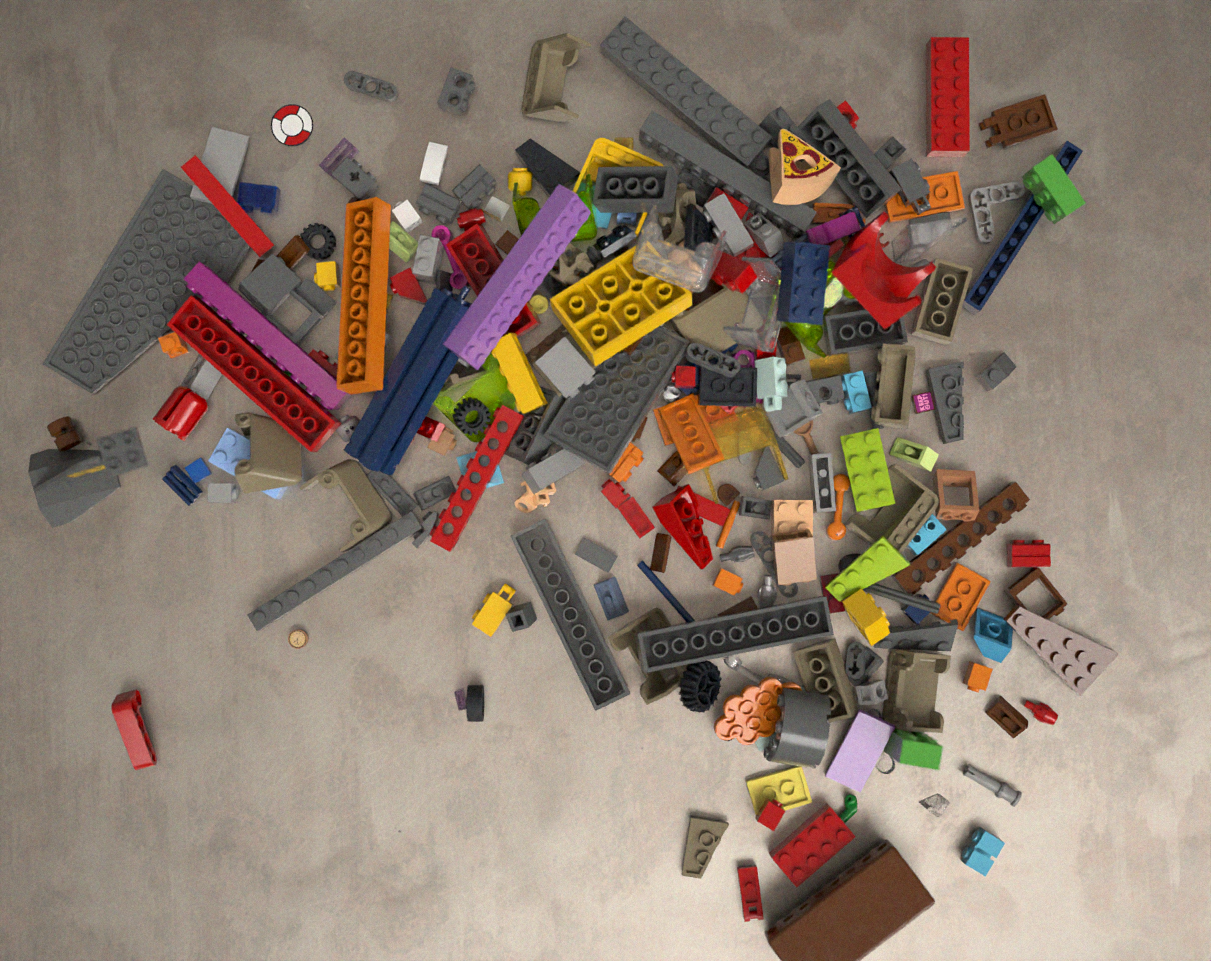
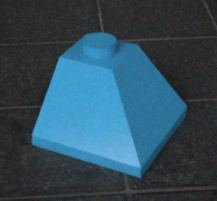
M977 608L973 638L984 657L1002 663L1012 649L1013 629L1003 620V617Z

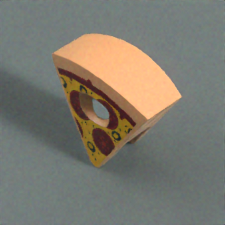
M781 129L778 136L779 149L773 147L769 150L772 201L785 205H798L812 201L829 188L841 167L788 130Z

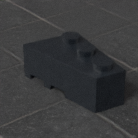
M531 138L515 149L518 159L532 173V177L548 198L559 184L568 188L578 180L580 175L578 170Z

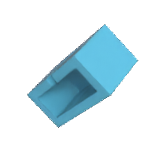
M980 827L979 830L973 833L972 842L969 847L963 850L961 861L986 877L994 863L990 859L991 856L997 858L1005 843Z

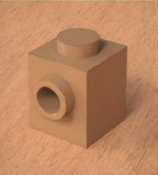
M444 427L438 442L431 440L427 448L447 457L449 451H453L457 444L456 436L452 434L454 430Z

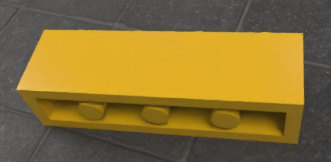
M509 333L501 337L491 353L495 359H498L500 373L508 381L507 388L515 396V405L518 411L525 414L548 404L516 333Z

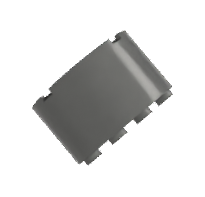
M783 688L782 694H779L777 699L781 718L780 721L776 722V737L769 740L768 747L765 746L763 756L770 762L816 769L815 765L819 766L823 759L829 737L830 723H828L829 719L827 717V714H831L829 696Z

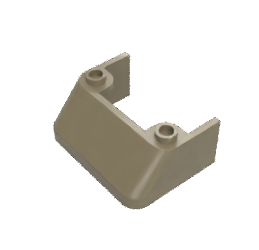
M569 33L545 38L534 43L531 49L521 111L524 115L557 122L579 118L578 114L568 110V105L561 102L566 68L577 62L578 50L591 47V43Z
M347 459L334 465L299 487L301 490H310L320 483L322 487L332 489L340 485L360 516L351 524V532L355 539L339 549L341 552L349 551L387 526L392 520L389 508L356 460Z

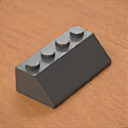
M541 386L540 388L548 404L529 413L522 414L524 418L505 452V455L526 465L533 462L537 464L542 462L541 458L547 454L552 444L551 441L544 437V434L567 400L564 396L559 397L554 391Z

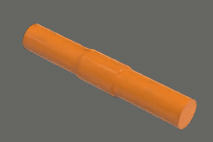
M736 500L733 501L716 547L721 549L725 545L740 507V502Z

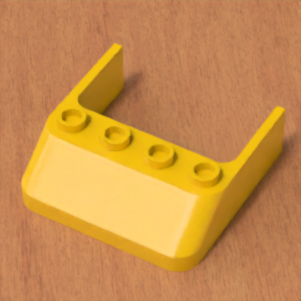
M598 138L593 143L573 192L578 193L581 183L585 179L596 182L598 167L663 166V164L609 139ZM643 213L635 231L636 236L640 232L647 213Z

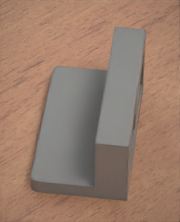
M199 354L180 386H187L207 400L222 373Z

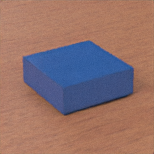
M199 458L185 467V470L195 484L212 475L203 458Z

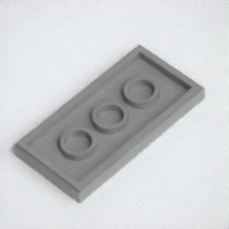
M211 127L201 162L227 192L233 196L250 138L239 133ZM194 183L190 195L191 199L212 204Z

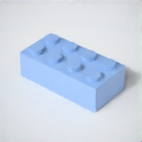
M227 428L208 462L235 476V467L241 459L250 460V438L234 429ZM287 487L264 490L262 492L274 499H281Z

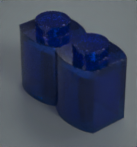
M240 182L237 203L245 212L253 213V210H260L262 214L272 215V212H278L281 190L271 185Z

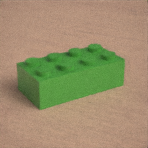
M895 728L884 747V752L899 764L939 770L943 746L937 743L938 740L933 739V737L928 736L924 732L912 731L911 733Z

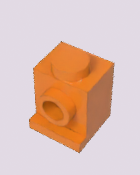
M175 332L158 338L163 353L168 354L170 359L189 353L186 342Z

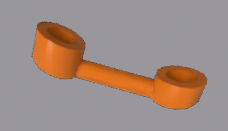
M844 474L833 476L834 491L836 492V511L834 512V522L830 523L826 528L827 537L833 541L840 540L846 535V527L841 521L844 492L849 489L850 480Z

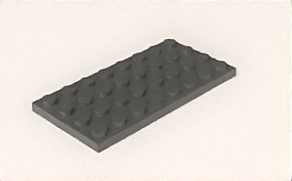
M659 326L643 337L630 356L623 351H619L594 369L596 373L593 375L595 379L587 386L583 383L578 388L580 392L572 399L568 396L544 434V437L611 474L672 376L676 366H678L685 355L686 349L691 344L690 341Z

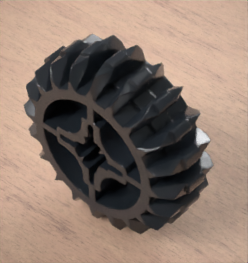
M710 661L691 663V665H687V671H683L684 676L681 678V685H679L681 688L679 695H681L680 701L690 711L704 713L714 706V701L718 700L717 695L720 693L719 689L722 686L720 681L722 678L719 677L720 671L718 666Z

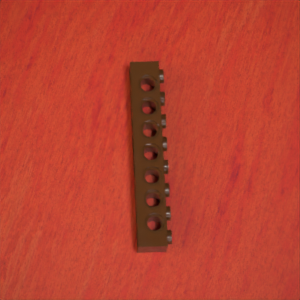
M1010 482L979 506V513L975 521L961 520L919 555L910 560V566L894 573L891 577L903 592L912 595L916 594L922 589L920 586L923 583H929L937 577L935 575L940 570L945 571L952 565L950 562L955 558L957 560L962 558L967 553L966 550L972 546L974 548L980 544L983 536H989L997 530V525L1008 522L1012 518L1011 514L1015 511H1022L1027 506L1025 503L1030 499L1017 482ZM1005 499H1007L1010 502V507L1008 509H1005L1003 507V501ZM990 511H993L995 514L993 521L988 519ZM976 522L980 525L978 533L973 531V525ZM960 534L965 537V542L962 545L957 540ZM945 546H948L950 549V554L947 557L942 553ZM930 558L935 560L933 568H929L927 565V561ZM914 570L920 572L918 580H914L912 577Z

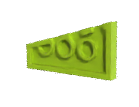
M882 535L826 585V589L838 601H841L861 588L864 589L910 566V562Z

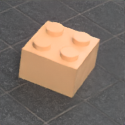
M771 500V535L809 529L813 536V500Z

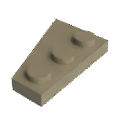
M690 817L682 876L702 878L716 847L729 826L728 822Z

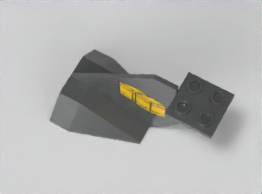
M137 427L98 438L97 442L100 450L68 449L59 452L58 449H47L30 455L28 473L38 507L52 528L73 522L121 487L118 475L148 466Z

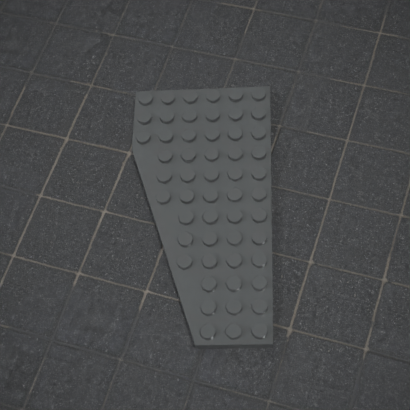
M162 169L43 365L91 394H95L157 342L158 338L171 330L167 326L168 322L191 295L199 298L203 297L192 292L186 286L188 283L184 280L198 262L208 266L227 282L234 276L251 247L213 204L191 199L190 195L193 186Z

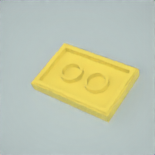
M800 766L789 767L746 780L755 815L759 812L766 798L770 800L773 798L783 803L782 807L785 810L812 803L803 768Z

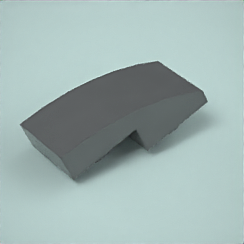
M429 511L422 518L424 521L421 525L425 528V531L420 530L414 535L413 538L415 540L412 544L416 548H420L429 538L430 532L439 518L437 511L433 513Z

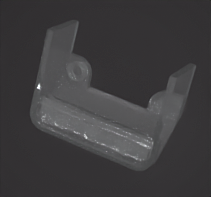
M653 205L640 232L633 256V267L637 271L694 292L703 291L724 251L727 231H722L716 245L705 242L701 243L695 252L659 239L661 228L656 224L657 206Z
M742 257V261L751 265L757 275V279L749 286L750 294L742 323L737 322L733 327L724 326L723 330L734 342L764 352H773L782 323L776 321L781 270L771 258Z

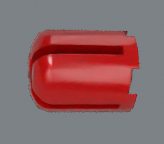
M178 386L161 406L153 420L165 430L174 435L176 434L177 438L186 441L208 411L209 405L206 399L187 386Z

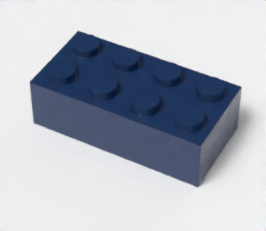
M784 242L776 321L822 325L830 252L829 245Z

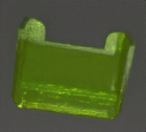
M490 352L482 364V367L487 372L458 401L454 402L448 396H440L433 404L456 426L452 416L456 414L453 411L454 408H459L457 403L463 404L462 400L468 401L469 397L473 400L477 398L489 409L488 411L491 416L488 417L490 422L486 423L492 425L495 420L493 414L497 407L501 408L502 405H505L514 410L516 408V399L514 394H511L507 388L508 381L506 377L500 373L498 359H495ZM476 410L470 411L465 417L466 422L474 421L478 416V412ZM478 430L477 435L474 433L472 435L463 433L474 443L482 441L486 436L484 431L481 432L480 430Z

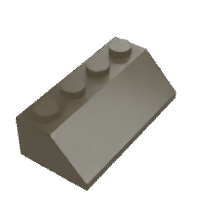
M836 639L821 641L793 651L805 691L829 696L831 714H827L828 723L854 717L859 709Z

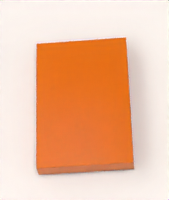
M956 562L934 601L940 603L939 612L937 614L930 612V614L946 623L957 619V629L964 631L991 581Z

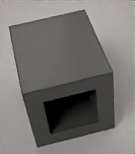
M531 602L513 606L505 614L512 632L529 628L537 620Z

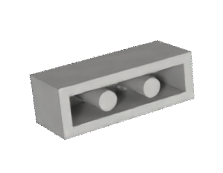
M724 193L704 205L702 214L706 221H710L713 225L712 231L716 238L722 240V247L725 253L736 257L753 246L752 238Z
M559 447L555 450L556 454L551 455V453H548L541 458L542 462L538 464L533 462L526 466L527 471L522 474V477L532 493L536 494L585 464L584 460Z
M831 453L809 455L813 513L836 511Z

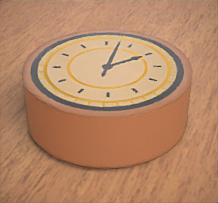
M302 629L293 630L288 636L290 646L295 649L303 648L309 640L308 634Z

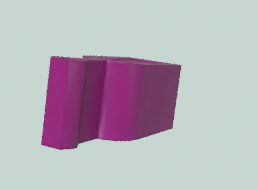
M851 212L805 232L810 243L824 245L856 233L861 229L855 213Z

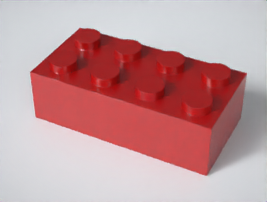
M826 803L771 850L769 855L797 888L856 836Z

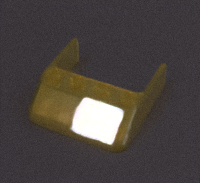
M752 407L708 422L724 455V460L719 462L766 446H772L784 480L789 479L774 432L766 412L762 408ZM710 466L703 468L713 501L717 504L719 501L709 474Z

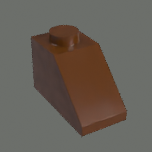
M791 325L774 330L781 358L785 359L786 367L806 359L800 340Z

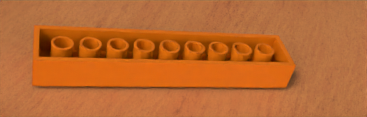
M378 197L346 204L336 389L351 395L383 390L391 205Z

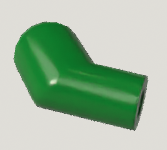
M848 794L845 797V810L839 815L844 823L858 811L857 798L852 794Z

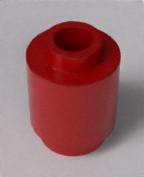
M473 208L461 212L459 217L456 218L459 228H463L464 231H467L476 224L482 225L486 223L481 208Z

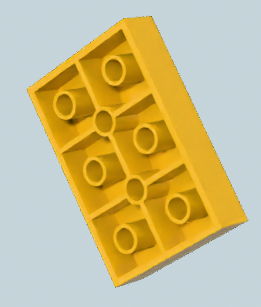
M648 239L552 297L550 302L552 311L596 367L692 306V293Z

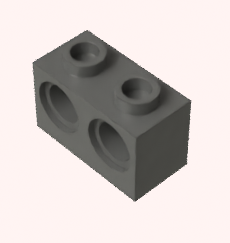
M451 67L437 102L439 108L461 116L462 111H466L469 100L467 98L469 93L472 94L476 83L473 76ZM463 80L466 82L462 87L456 86L458 81ZM452 98L459 99V102L455 105L449 103Z

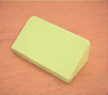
M392 221L390 223L389 249L407 263L417 252L418 242Z

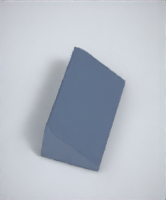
M616 577L594 584L607 621L629 612Z

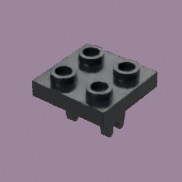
M619 225L612 229V233L608 236L603 235L599 237L593 247L604 258L611 253L617 258L629 250L627 243L637 236L629 227Z

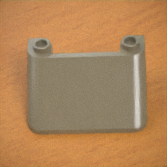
M723 284L724 289L691 310H684L670 319L672 327L680 337L690 341L691 344L699 343L718 352H723L762 326V317L746 291L743 294L737 291L732 292ZM693 349V355L696 356L697 350ZM705 352L703 353V357L701 358V360H703L704 356L706 355ZM708 356V361L715 356Z
M253 413L235 414V421L241 428L244 436L250 435V460L241 459L235 467V477L243 493L247 494L298 484L302 479L301 443L271 417Z

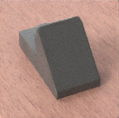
M741 496L739 516L770 520L772 501Z

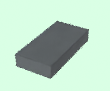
M308 277L295 290L297 294L324 317L337 304L335 300Z
M586 538L583 539L575 553L578 557L609 573L618 557Z

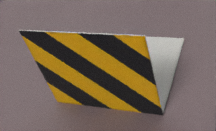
M492 196L485 210L482 209V211L486 215L502 222L510 205Z

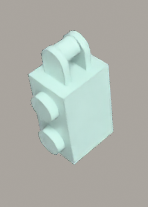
M769 357L756 360L755 368H758L757 399H764V408L767 412L780 410L782 408V398L788 397L785 359Z

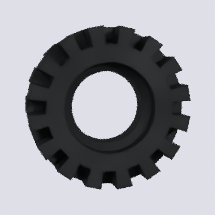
M309 224L308 228H304V232L300 234L301 239L310 249L307 255L311 258L323 260L325 259L324 257L331 256L330 253L335 251L333 248L336 247V237L324 224ZM318 234L324 236L325 243L321 248L312 247L311 239L313 236Z
M469 397L468 401L463 399V404L458 402L457 406L459 408H454L453 411L456 414L452 416L456 426L468 435H472V433L477 435L478 430L483 432V427H488L486 422H490L488 417L491 416L488 411L489 409L477 398L473 400ZM476 410L478 412L477 418L472 422H466V415L470 411Z

